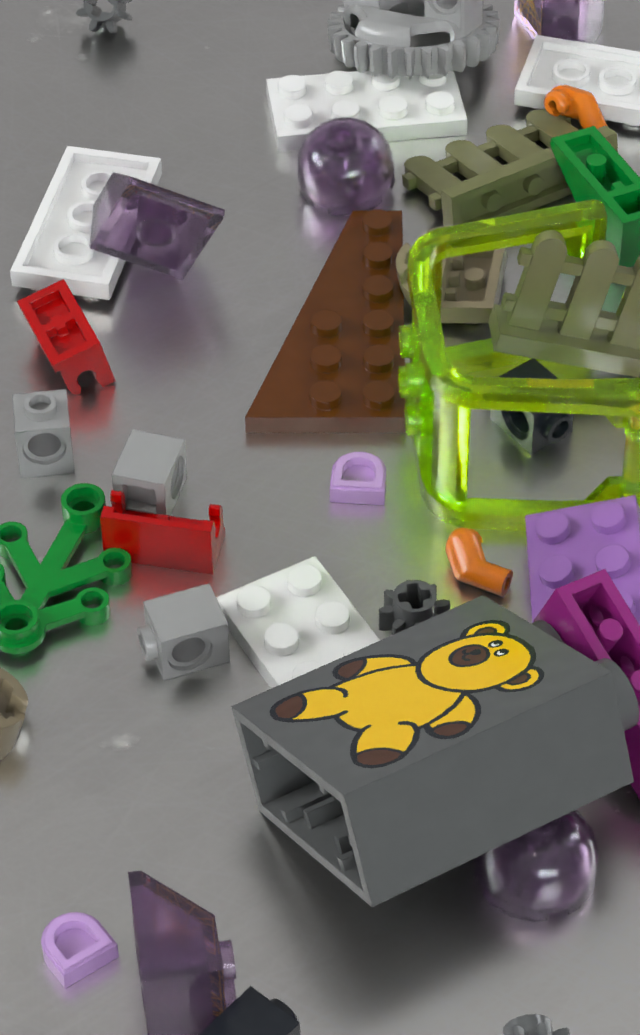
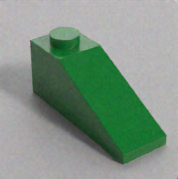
M595 126L551 138L550 147L594 242L598 240L611 242L618 254V265L634 267L637 258L640 256V177Z

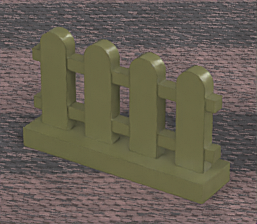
M545 109L533 110L526 115V127L516 130L509 125H495L486 130V143L479 146L474 145L470 141L456 140L446 145V158L435 162L427 156H414L404 162L405 174L402 175V183L408 190L418 188L426 194L429 199V206L435 211L442 209L443 225H454L455 238L458 240L571 195L570 188L550 147V140L553 137L578 131V129L571 125V118L562 115L555 117L550 115ZM608 126L598 128V131L618 152L617 132ZM539 140L549 148L543 149L534 142ZM499 156L508 164L502 165L494 157ZM459 172L467 180L461 181L453 173Z
M546 230L539 233L535 237L531 248L521 247L517 260L518 265L524 266L515 294L504 292L501 305L494 304L488 320L494 351L640 378V256L637 258L633 268L618 265L619 258L615 246L606 240L592 242L586 248L583 258L568 256L565 239L560 232L555 230ZM560 273L575 276L566 303L550 301ZM611 283L626 285L616 313L601 310Z

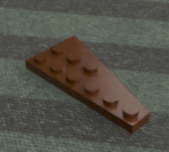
M373 209L352 211L245 416V433H406L404 295L401 291L396 271V257L403 246L402 210Z

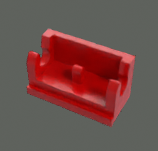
M64 279L17 301L54 372L60 371L63 381L71 393L76 395L81 393V386L77 378L84 371H92L95 379L102 387L116 381L100 341Z
M111 490L110 501L112 507L104 506L100 515L103 551L110 548H121L130 554L131 563L213 575L226 535L221 505H209L210 520H196L126 510L124 492Z

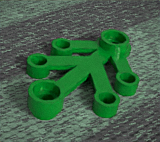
M80 483L67 488L63 492L61 507L64 524L41 564L29 545L28 532L23 524L6 522L0 525V556L11 560L26 587L21 599L14 600L6 587L5 569L0 564V651L9 654L26 653L35 649L43 642L48 630L76 620L88 626H97L109 619L111 615L109 595L105 590L98 587L83 589L74 599L44 608L50 597L98 580L110 586H119L128 582L132 576L131 556L121 548L104 550L94 559L66 568L84 535L95 532L101 526L100 515L103 507L106 506V500L103 490L98 486ZM10 539H17L16 541H13V542H7V540H10ZM114 565H119V566H121V567H119V568H108V567L114 566ZM90 605H99L96 608H87Z

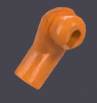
M560 85L554 87L546 94L544 106L550 115L555 117L562 115L577 119L582 129L592 126L598 129L607 126L596 98L591 92L569 85Z
M470 528L455 529L450 533L445 549L454 577L460 582L504 597L510 587L513 571L486 561L481 546L483 540L477 531Z

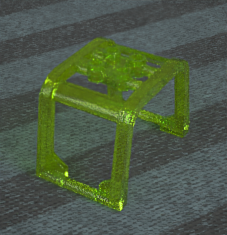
M591 199L437 228L419 237L409 250L407 282L412 305V323L399 326V348L401 359L410 358V363H405V366H398L400 398H406L404 405L405 428L407 436H411L421 496L427 509L445 523L459 528L526 532L525 515L632 495H636L640 508V378L538 379L473 377L465 373L521 364L532 358L495 352L491 338L445 347L441 326L443 259L533 243L539 233L546 230L560 232L566 242L567 254L583 258L586 248L592 242L606 240L608 217L604 204L599 200ZM471 409L605 415L615 428H625L626 438L622 476H608L585 500L551 501L467 498Z

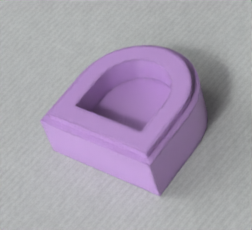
M351 452L335 461L330 481V502L368 505L385 504L386 466L379 457L367 452Z
M72 912L60 915L49 922L42 933L41 944L44 961L65 989L119 957L118 944L97 919L85 913Z

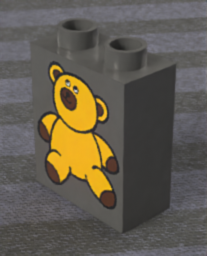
M484 595L231 706L259 811L371 907L377 906L634 782L624 731L637 725L639 707L634 690L621 668L607 658H602L598 661L591 660L564 644L555 629L546 621L537 620L529 623Z

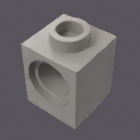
M67 390L12 394L20 477L31 478L75 473Z
M132 429L111 474L113 490L124 492L126 510L171 516L187 479L185 439Z
M210 583L143 601L145 625L137 628L139 644L146 661L155 659L164 681L230 662L228 622Z

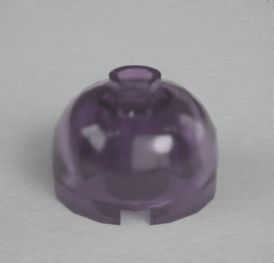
M337 117L322 122L306 136L298 152L299 188L307 203L315 208V202L317 205L327 208L328 214L333 216H350L353 210L375 209L383 202L382 195L388 190L389 186L392 190L395 183L394 158L390 145L383 133L365 120L354 117Z
M576 809L474 858L473 869L475 879L477 877L483 887V896L491 906L509 917L531 922L548 921L549 913L561 912L567 908V915L579 910L593 894L598 875L599 854L593 828Z

